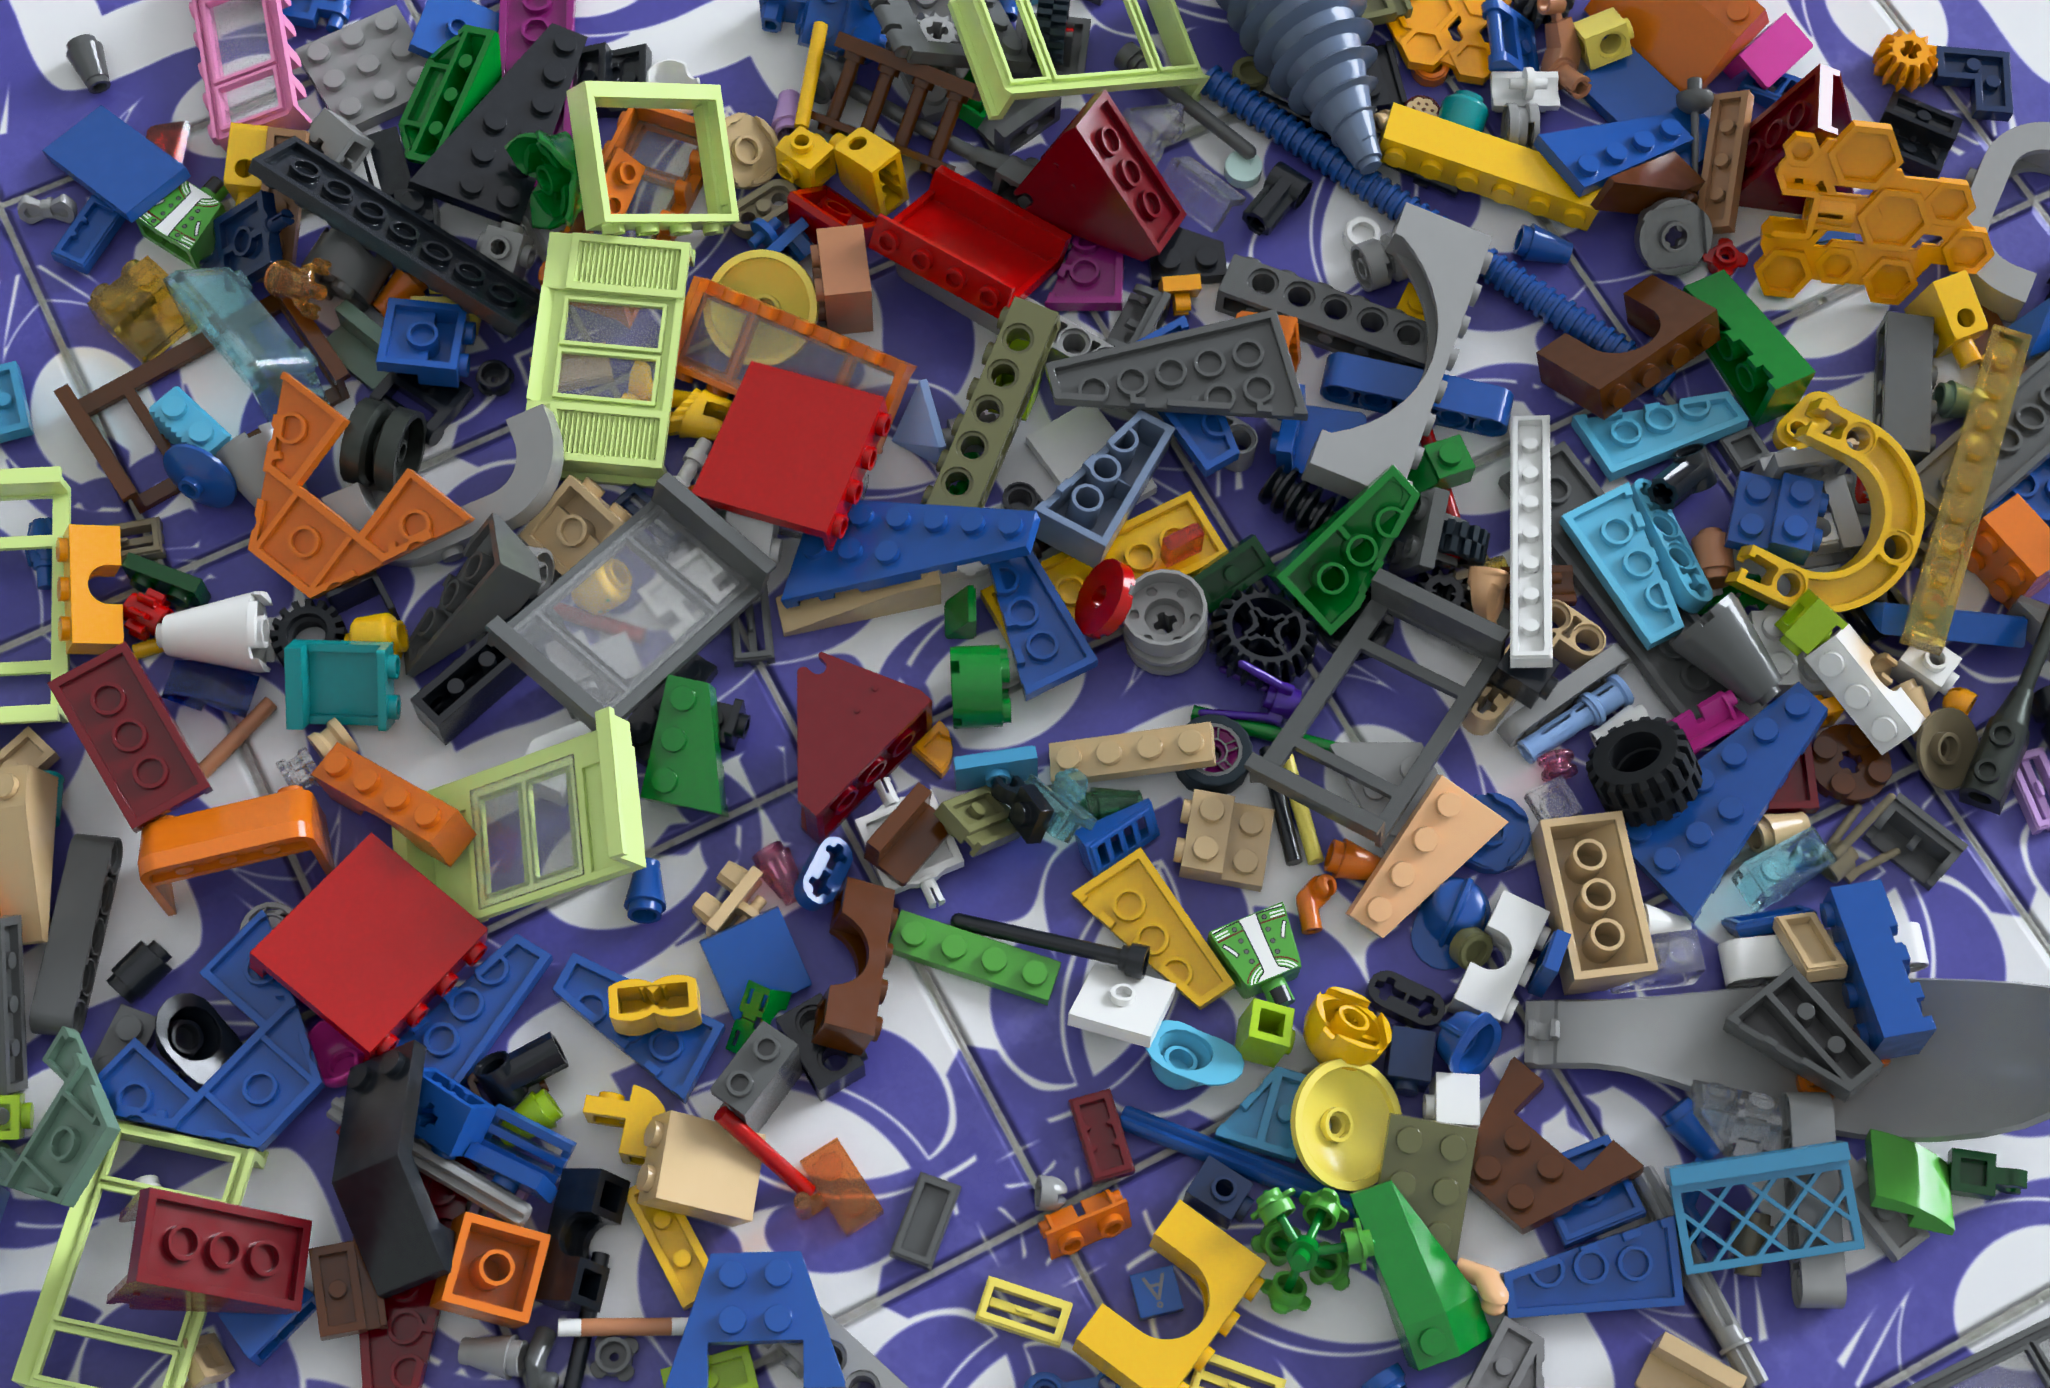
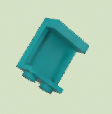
M294 639L284 648L286 729L303 730L308 724H327L328 721L335 717L342 725L378 726V731H388L395 723V720H399L401 698L400 695H394V679H398L400 675V657L398 654H394L393 642Z

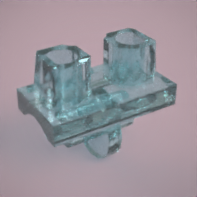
M1076 768L1060 771L1055 775L1054 784L1046 785L1033 774L1029 775L1025 785L1035 784L1054 809L1046 830L1047 833L1058 840L1069 843L1079 826L1089 830L1093 829L1097 819L1077 802L1082 801L1086 797L1088 779L1084 773Z

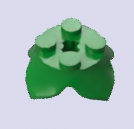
M537 130L535 133L517 135L504 147L516 167L523 174L534 177L537 180V186L530 195L532 228L553 230L565 223L567 226H573L583 206L574 142L571 135L567 131L552 135L541 130Z

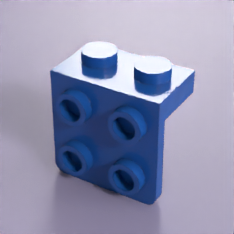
M1299 384L1306 405L1305 385ZM1306 405L1308 411L1307 421L1277 419L1282 421L1280 431L1272 432L1270 442V454L1276 455V469L1284 464V472L1287 474L1297 467L1300 470L1297 477H1301L1311 449L1322 429L1331 433L1351 429L1366 424V415L1361 412Z

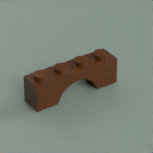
M847 876L836 894L829 933L840 940L851 953L856 967V978L843 984L829 986L817 1005L811 1043L861 1056L871 1041L876 1042L878 1040L883 1024V1017L877 1016L879 1005H882L888 989V980L883 979L884 968L888 967L893 954V944L888 943L889 932L892 933L899 913L898 908L893 907L896 890Z

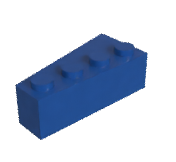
M1881 879L1830 887L1823 903H1820V917L1823 926L1830 928L1834 944L1848 965L1847 976L1844 978L1845 983L1842 984V996L1847 1009L1852 1008L1857 1024L1853 1025V1031L1880 1060L1919 1054L1937 1028L1932 1015L1925 1017L1922 1015L1921 1001H1924L1925 996L1920 982L1910 983L1908 978L1911 958L1906 945L1902 942L1896 943L1893 936L1898 934V923Z

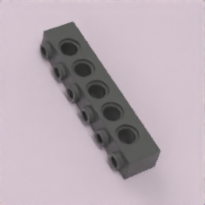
M1237 254L1233 255L1218 289L1216 311L1236 318L1237 313L1240 311L1260 313L1276 309L1278 315L1298 318L1299 338L1302 342L1333 353L1345 352L1424 369L1428 345L1425 321L1409 316L1400 309L1386 308L1372 303L1363 296H1353L1338 291L1329 284L1316 283L1299 277L1290 270H1279L1262 264L1256 258L1243 257ZM1255 290H1264L1268 293L1262 294ZM1295 302H1296V303H1300V304H1302V305H1304V306H1301V307H1300V306H1295V305H1293L1292 303H1295ZM1334 315L1340 319H1331L1328 316ZM1364 328H1371L1376 332H1368ZM1400 341L1410 342L1412 345H1404Z

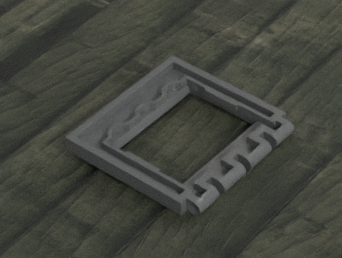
M868 0L896 57L906 58L907 62L912 64L970 69L962 44L927 41L907 0ZM984 0L1010 72L1027 74L1032 61L1000 1Z

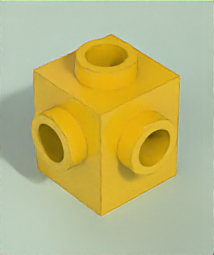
M800 125L790 135L784 136L775 147L777 171L784 180L794 183L802 189L822 186L836 173L834 146L827 143L821 135L813 134Z

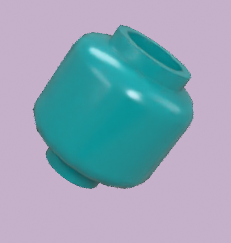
M1457 90L1455 94L1444 98L1437 117L1484 132L1489 110L1483 103V98L1477 93L1468 90Z

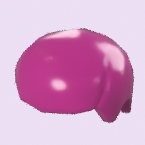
M319 1021L308 1032V1036L326 1087H344L347 1085L350 1068L363 1063L364 1053L326 1021Z

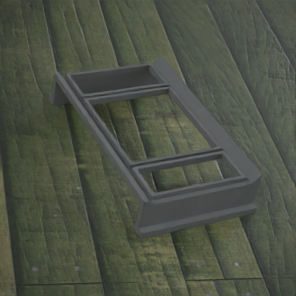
M1379 568L1371 579V600L1263 757L1252 752L1245 762L1244 769L1249 771L1250 783H1262L1375 842V846L1381 848L1490 682L1496 666L1504 656L1505 641L1510 635V630ZM1390 614L1482 659L1465 687L1370 641V638L1385 616ZM1361 652L1456 699L1399 787L1303 738ZM1295 750L1390 800L1378 817L1283 768V766Z

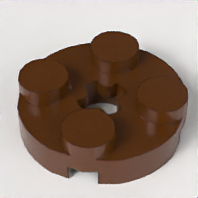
M1857 724L1831 726L1822 731L1812 744L1817 791L1826 798L1830 795L1834 799L1841 800L1840 804L1854 806L1857 803L1864 804L1871 801L1880 793L1892 776L1893 770L1889 752L1881 755ZM1843 756L1849 757L1856 762V773H1852L1849 768L1842 769L1839 763L1844 759Z

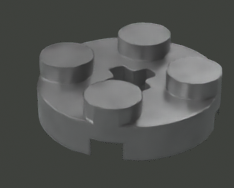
M1678 197L1661 199L1650 207L1643 209L1638 216V224L1634 234L1635 248L1638 256L1641 258V262L1662 274L1673 276L1688 273L1698 266L1697 262L1704 253H1708L1713 239L1712 224L1708 215L1695 203ZM1674 226L1676 231H1681L1682 236L1676 239L1675 246L1671 247L1670 242L1665 241V236L1669 233V229Z

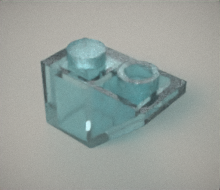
M1811 826L1743 862L1731 880L1752 912L1755 913L1787 897L1829 868L1837 860L1814 826Z

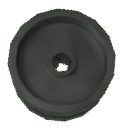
M366 397L359 401L350 415L349 421L351 422L344 431L339 458L340 474L345 482L352 484L358 482L367 488L375 482L377 490L389 493L407 468L412 469L418 474L425 451L426 419L424 413L399 406L392 411L390 404Z

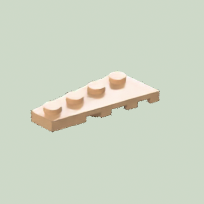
M1437 774L1345 914L1378 937L1384 938L1509 822L1449 779Z

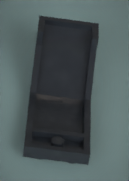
M415 1039L350 1068L332 1177V1185L376 1293L383 1299L451 1273L456 1236L455 1231L439 1223L412 1157L427 1049L426 1046Z

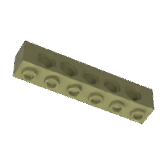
M1014 296L1010 308L1005 306L1002 309L997 322V329L1000 332L995 343L989 342L982 357V364L985 365L980 379L974 377L969 386L966 399L970 401L965 414L959 413L954 421L951 435L955 436L949 450L943 449L936 465V471L940 473L934 486H927L921 504L985 507L1060 329L1059 312ZM1022 338L1030 342L1028 347L1022 351H1014L1009 348V345L1015 339ZM1001 374H1010L1015 378L1006 387L994 384L995 379ZM994 409L1000 413L993 422L985 423L979 420L980 414L985 410ZM971 445H980L984 448L983 454L976 459H969L964 456L965 450ZM961 480L969 484L967 491L961 495H953L948 492L950 485L955 481Z

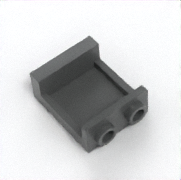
M760 1022L711 1086V1094L723 1102L720 1108L727 1106L753 1131L759 1133L803 1074L798 1044L767 1022Z

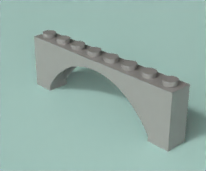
M1408 202L1405 203L1396 220L1385 252L1393 255L1404 269L1416 290L1423 309L1428 345L1426 363L1417 388L1401 404L1369 423L1333 433L1322 429L1311 449L1301 476L1302 480L1353 499L1391 465H1394L1406 479L1410 469H1417L1425 448L1419 446L1422 435L1428 437L1436 419V415L1430 413L1434 402L1437 404L1441 402L1448 382L1442 380L1445 370H1452L1460 349L1454 347L1457 337L1460 339L1464 337L1471 317L1465 315L1468 305L1474 307L1482 289V285L1476 282L1479 274H1486L1493 258V253L1488 252L1492 236Z

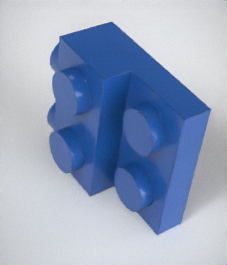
M806 0L797 45L809 48L813 24L816 21H822L828 24L824 53L838 57L844 55V49L834 46L839 31L885 48L886 35L881 34L882 28L868 0ZM866 58L865 65L873 62V60Z
M389 297L376 358L377 371L415 374L418 376L419 384L459 388L460 377L469 376L470 354H466L465 350L466 345L475 344L476 322H471L469 313L462 310L458 304Z
M1740 471L1736 481L1724 547L1740 551L1741 546L1754 544L1786 561L1804 565L1811 552H1818L1822 541L1823 529L1816 528L1817 517H1824L1829 502V494L1822 493L1824 481L1785 472L1781 479H1775Z

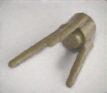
M1889 793L1844 840H1841L1862 810L1860 803L1855 804L1827 843L1815 853L1814 865L1826 879L1836 884L1841 879H1844L1850 884L1859 875L1889 861L1901 853V850L1896 847L1856 866L1855 861L1859 856L1851 846L1895 800L1896 796L1894 793Z

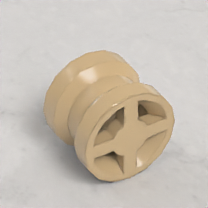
M335 717L327 722V727L320 733L313 732L307 736L310 744L322 760L337 742L354 752L359 750L352 737Z

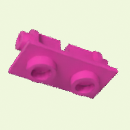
M1720 690L1697 704L1701 715L1697 720L1694 713L1689 709L1670 721L1677 723L1679 728L1683 729L1696 755L1702 748L1721 737L1732 734L1738 727L1748 722L1749 717L1735 707L1738 704V700L1731 690L1725 693Z

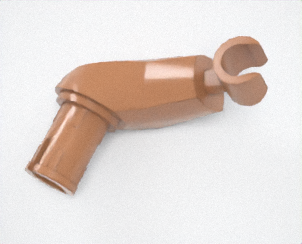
M1537 0L1539 13L1541 15H1551L1552 20L1545 24L1546 50L1541 62V71H1558V90L1563 89L1573 98L1582 99L1588 95L1592 85L1589 83L1591 82L1590 78L1577 71L1581 59V46L1572 17L1562 18L1567 1Z

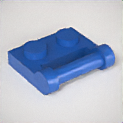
M1502 0L1484 1L1481 5L1483 19L1487 20L1491 53L1487 58L1489 70L1491 72L1523 71L1524 67H1533L1534 71H1540L1534 23Z

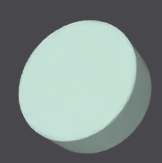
M1234 151L1227 157L1225 162V179L1236 188L1246 189L1253 187L1261 178L1262 161L1257 154L1252 159H1245L1238 152Z

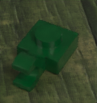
M1951 1148L1948 1151L1947 1166L1951 1195L1990 1201L1995 1197V1190L2006 1194L2020 1195L2021 1189H2027L2028 1171L1996 1167L1997 1154Z

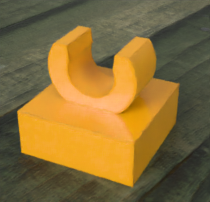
M1200 274L1164 276L1158 284L1160 292L1164 293L1165 291L1171 294L1173 316L1189 315V311H1191L1190 298L1198 297L1202 289Z

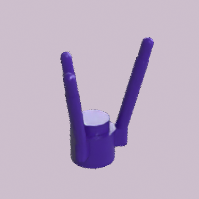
M1239 660L1238 666L1264 681L1263 687L1259 689L1265 692L1261 707L1267 708L1268 713L1220 709H1200L1198 711L1199 716L1207 714L1224 715L1232 720L1261 721L1280 726L1282 718L1288 720L1299 705L1302 691L1296 689L1295 685L1283 682L1244 660ZM1219 666V671L1227 675V666ZM1235 674L1233 676H1230L1233 679L1240 681L1239 675ZM1248 680V682L1245 683L1249 686L1256 688L1255 683L1253 681Z

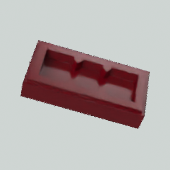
M1110 1088L1068 1100V1106L1092 1185L1135 1174L1133 1161Z

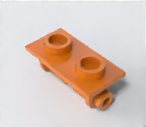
M617 146L611 159L607 160L605 176L611 214H626L646 167Z
M1106 1189L1101 1193L1081 1200L1080 1204L1085 1214L1079 1217L1072 1205L1044 1215V1220L1038 1222L1037 1225L1043 1239L1047 1241L1051 1260L1063 1255L1074 1254L1084 1246L1103 1238L1115 1237L1123 1230L1132 1227L1128 1201L1126 1198L1123 1199L1118 1189L1113 1192Z

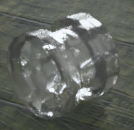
M306 747L298 750L296 757L276 762L288 786L299 785L304 790L312 785L320 786L311 775L317 766Z

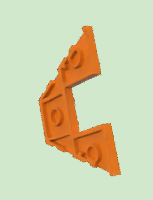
M284 371L281 373L280 379L283 380L277 414H273L271 424L274 430L272 439L267 445L263 466L265 478L261 499L257 498L254 513L256 524L251 531L248 550L308 598L316 600L327 592L377 570L475 520L473 516L419 474L407 468L361 531H358L302 487L351 421L289 373Z

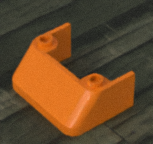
M299 785L283 787L275 794L184 815H165L143 827L138 856L140 881L168 916L177 914L172 882L309 850L313 852L326 876L335 869L326 815L314 794L309 790H304Z

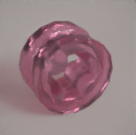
M1558 749L1538 757L1539 767L1544 768V771L1541 773L1542 780L1545 782H1558L1578 773L1577 765L1571 763L1575 757L1574 752L1570 749Z

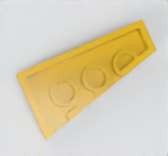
M1141 847L1071 893L1072 897L1127 946H1131L1132 943L1150 946L1148 965L1166 981L1176 983V989L1199 1010H1202L1236 987L1234 981Z

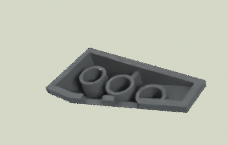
M492 513L469 540L462 552L468 558L457 576L448 574L442 584L444 590L440 598V604L437 608L431 606L426 610L410 636L409 648L407 652H403L406 675L412 678L485 633L486 624L497 615L503 620L518 612L528 599H533L538 594L542 584L538 558L500 516Z

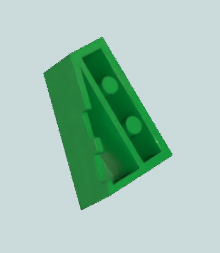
M668 674L640 797L650 802L729 818L724 786L725 775L721 756V735L716 688L711 684Z

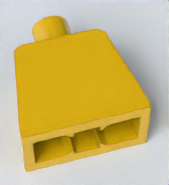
M231 122L223 180L224 186L236 202L235 206L261 190L262 181L249 173L248 170L252 159L265 152L268 126Z
M864 127L857 128L847 137L843 133H836L831 137L828 143L834 146L833 151L840 181L875 215L878 216L882 213L887 216L909 199L901 152L898 148Z
M1966 270L1933 281L1904 311L1906 314L1934 317V333H1938L1939 343L1936 354L1933 357L1940 358L1952 353L1960 370L1967 369L1982 361L1974 341L1988 329V323Z

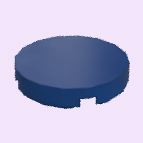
M1499 793L1472 795L1509 823L1467 860L1464 865L1483 874H1499L1513 869L1524 858L1532 840L1528 824L1529 819L1525 811L1513 799Z

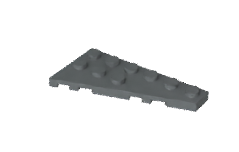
M1276 309L1045 363V371L1055 405L1307 421L1308 411Z

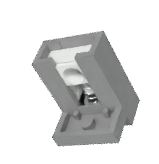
M1847 442L1849 447L1853 449L1852 443ZM1787 447L1777 452L1765 454L1758 459L1751 472L1775 479H1781L1785 472L1824 481L1822 493L1829 494V502L1824 517H1817L1816 528L1823 529L1822 541L1818 552H1811L1804 565L1795 564L1804 569L1847 563L1858 553L1865 542V537L1844 476L1848 466L1812 447L1799 450L1796 447Z

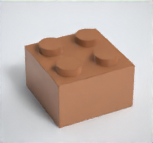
M863 224L816 229L817 244L810 245L813 283L815 285L816 300L819 302L818 322L826 321V328L839 334L873 331L872 291Z

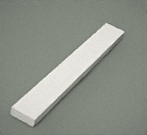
M1550 415L1510 416V668L1553 667Z

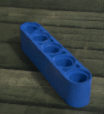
M1335 352L1327 357L1320 395L1333 403L1387 414L1401 404L1417 388L1424 369L1345 352ZM1444 374L1442 380L1448 382L1446 391L1439 404L1434 402L1430 412L1436 415L1434 425L1489 437H1500L1507 433L1514 395L1510 390L1493 384Z

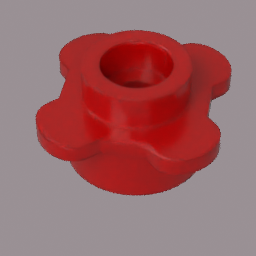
M1721 238L1715 247L1709 249L1707 254H1703L1702 260L1707 263V268L1711 274L1724 269L1731 277L1738 267L1746 266L1748 257L1745 253L1737 250L1731 239Z

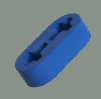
M838 837L826 838L811 851L793 889L795 899L804 909L809 911L820 910L829 904L838 893L853 861L852 850L843 839ZM829 851L835 855L833 858L835 864L830 868L826 867L830 859ZM817 879L821 881L817 889L818 897L812 893L814 887L811 885Z

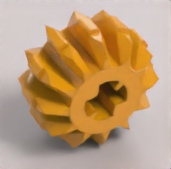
M1899 28L1893 35L1887 34L1881 40L1878 48H1876L1872 61L1875 64L1873 75L1883 77L1882 86L1890 83L1894 85L1896 92L1904 87L1912 93L1918 86L1924 87L1935 72L1939 60L1936 57L1937 46L1928 45V36L1922 38L1916 36L1915 29L1906 34Z

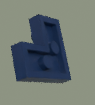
M1937 46L1936 57L1939 60L1937 62L1938 66L1933 73V85L1970 88L1972 119L2008 122L2013 115L2010 52Z

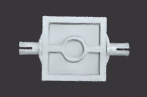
M884 777L883 784L881 779L874 783V787L883 804L873 813L855 819V827L864 847H866L868 839L905 798H898L890 777ZM932 791L929 805L936 810L939 804ZM949 835L906 886H900L874 865L873 867L883 887L896 890L895 895L908 889L921 888L928 907L934 909L936 908V901L938 906L946 902L936 881L942 875L964 867V859L954 837Z

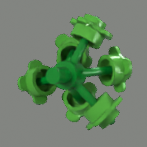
M1279 1187L1265 1190L1256 1199L1258 1204L1257 1210L1250 1217L1252 1220L1261 1218L1265 1226L1258 1235L1252 1237V1249L1256 1253H1265L1270 1257V1262L1275 1266H1282L1288 1261L1291 1267V1271L1276 1273L1273 1280L1265 1279V1283L1260 1288L1263 1293L1268 1295L1271 1308L1279 1314H1287L1296 1309L1307 1311L1310 1308L1311 1300L1305 1296L1307 1284L1299 1276L1300 1272L1310 1270V1280L1314 1284L1322 1285L1327 1283L1331 1284L1335 1290L1343 1291L1350 1284L1348 1277L1350 1265L1359 1263L1361 1271H1366L1368 1257L1374 1256L1375 1240L1372 1238L1369 1229L1362 1230L1359 1218H1353L1354 1227L1340 1230L1341 1243L1331 1244L1326 1241L1318 1243L1315 1239L1319 1230H1331L1336 1226L1337 1221L1345 1223L1350 1217V1212L1340 1204L1337 1192L1330 1188H1323L1314 1193L1303 1191L1300 1194L1299 1202L1305 1206L1303 1217L1310 1225L1306 1235H1302L1297 1227H1292L1287 1219L1296 1210L1295 1205L1290 1199L1296 1193L1293 1187L1284 1192H1281Z

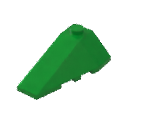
M1391 465L1300 543L1267 576L1280 590L1284 589V594L1289 600L1295 599L1298 603V608L1305 609L1309 618L1331 636L1361 607L1367 596L1365 594L1371 584V579L1378 569L1382 568L1385 556L1395 538L1399 536L1421 494L1394 465Z

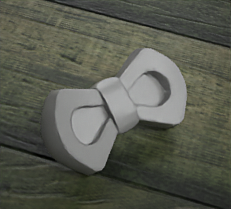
M61 194L55 199L47 197L41 201L28 195H23L17 205L19 218L28 224L53 218L70 224L77 216V204L66 194Z

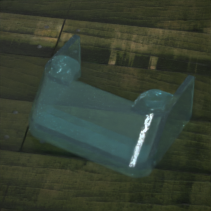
M229 267L176 270L163 279L191 337L201 332L253 392L267 423L272 422L273 414H277L283 382L280 376L283 371L289 373L329 404L314 370L319 366L317 360L306 346L299 349L251 293L253 287L240 269L235 272Z

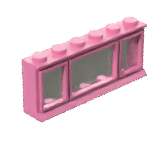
M192 0V2H189V9L196 24V32H194L193 37L201 57L198 69L204 80L206 90L203 93V101L210 116V124L207 125V129L213 143L217 146L220 145L226 152L231 122L296 130H307L310 128L312 120L298 106L297 102L307 97L306 90L292 72V70L302 66L301 60L287 42L288 39L296 37V30L282 12V9L291 6V0Z

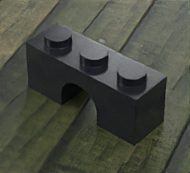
M563 1168L547 1231L551 1238L534 1301L560 1311L600 1313L610 1268L589 1259V1246L595 1233L603 1226L621 1225L630 1181L604 1169Z

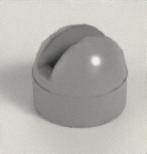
M1038 1175L1034 1191L1035 1209L1037 1211L1060 1209L1067 1200L1064 1196H1061V1194H1065L1068 1191L1065 1183L1053 1176Z

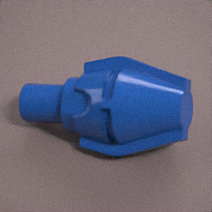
M52 518L34 519L29 523L27 536L52 535ZM52 549L25 550L28 566L33 567V570L37 573L38 589H52Z

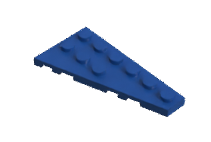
M859 500L856 505L852 504L848 513L849 521L846 533L842 539L837 538L832 552L826 550L823 538L806 533L802 534L781 602L788 609L800 606V601L818 597L820 601L835 598V593L852 589L865 592L921 579V574L940 570L942 574L957 571V566L978 561L983 565L1031 555L1041 519L1036 511Z
M1797 682L1698 760L1702 770V775H1700L1703 780L1702 786L1696 789L1698 795L1695 800L1687 802V809L1682 813L1676 812L1673 814L1674 818L1666 822L1664 819L1657 821V825L1647 826L1644 823L1639 827H1630L1629 822L1625 823L1634 863L1693 924L1701 914V909L1711 893L1714 894L1721 883V878L1733 859L1737 858L1764 816L1777 790L1782 788L1800 755H1803L1828 716V708L1800 682Z

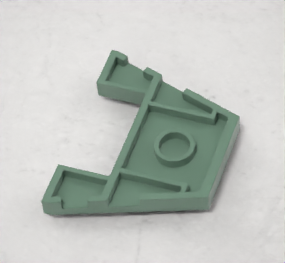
M62 1026L42 1061L64 1081V1084L20 1156L7 1143L0 1142V1185L74 1208L121 1129L80 1033L75 1029Z

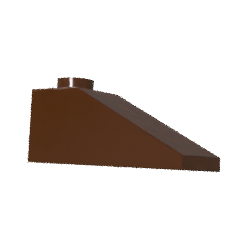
M1673 151L1609 177L1590 205L1595 210L1640 214L1643 209L1664 198L1678 197L1696 203L1699 199L1697 192L1705 183V180Z

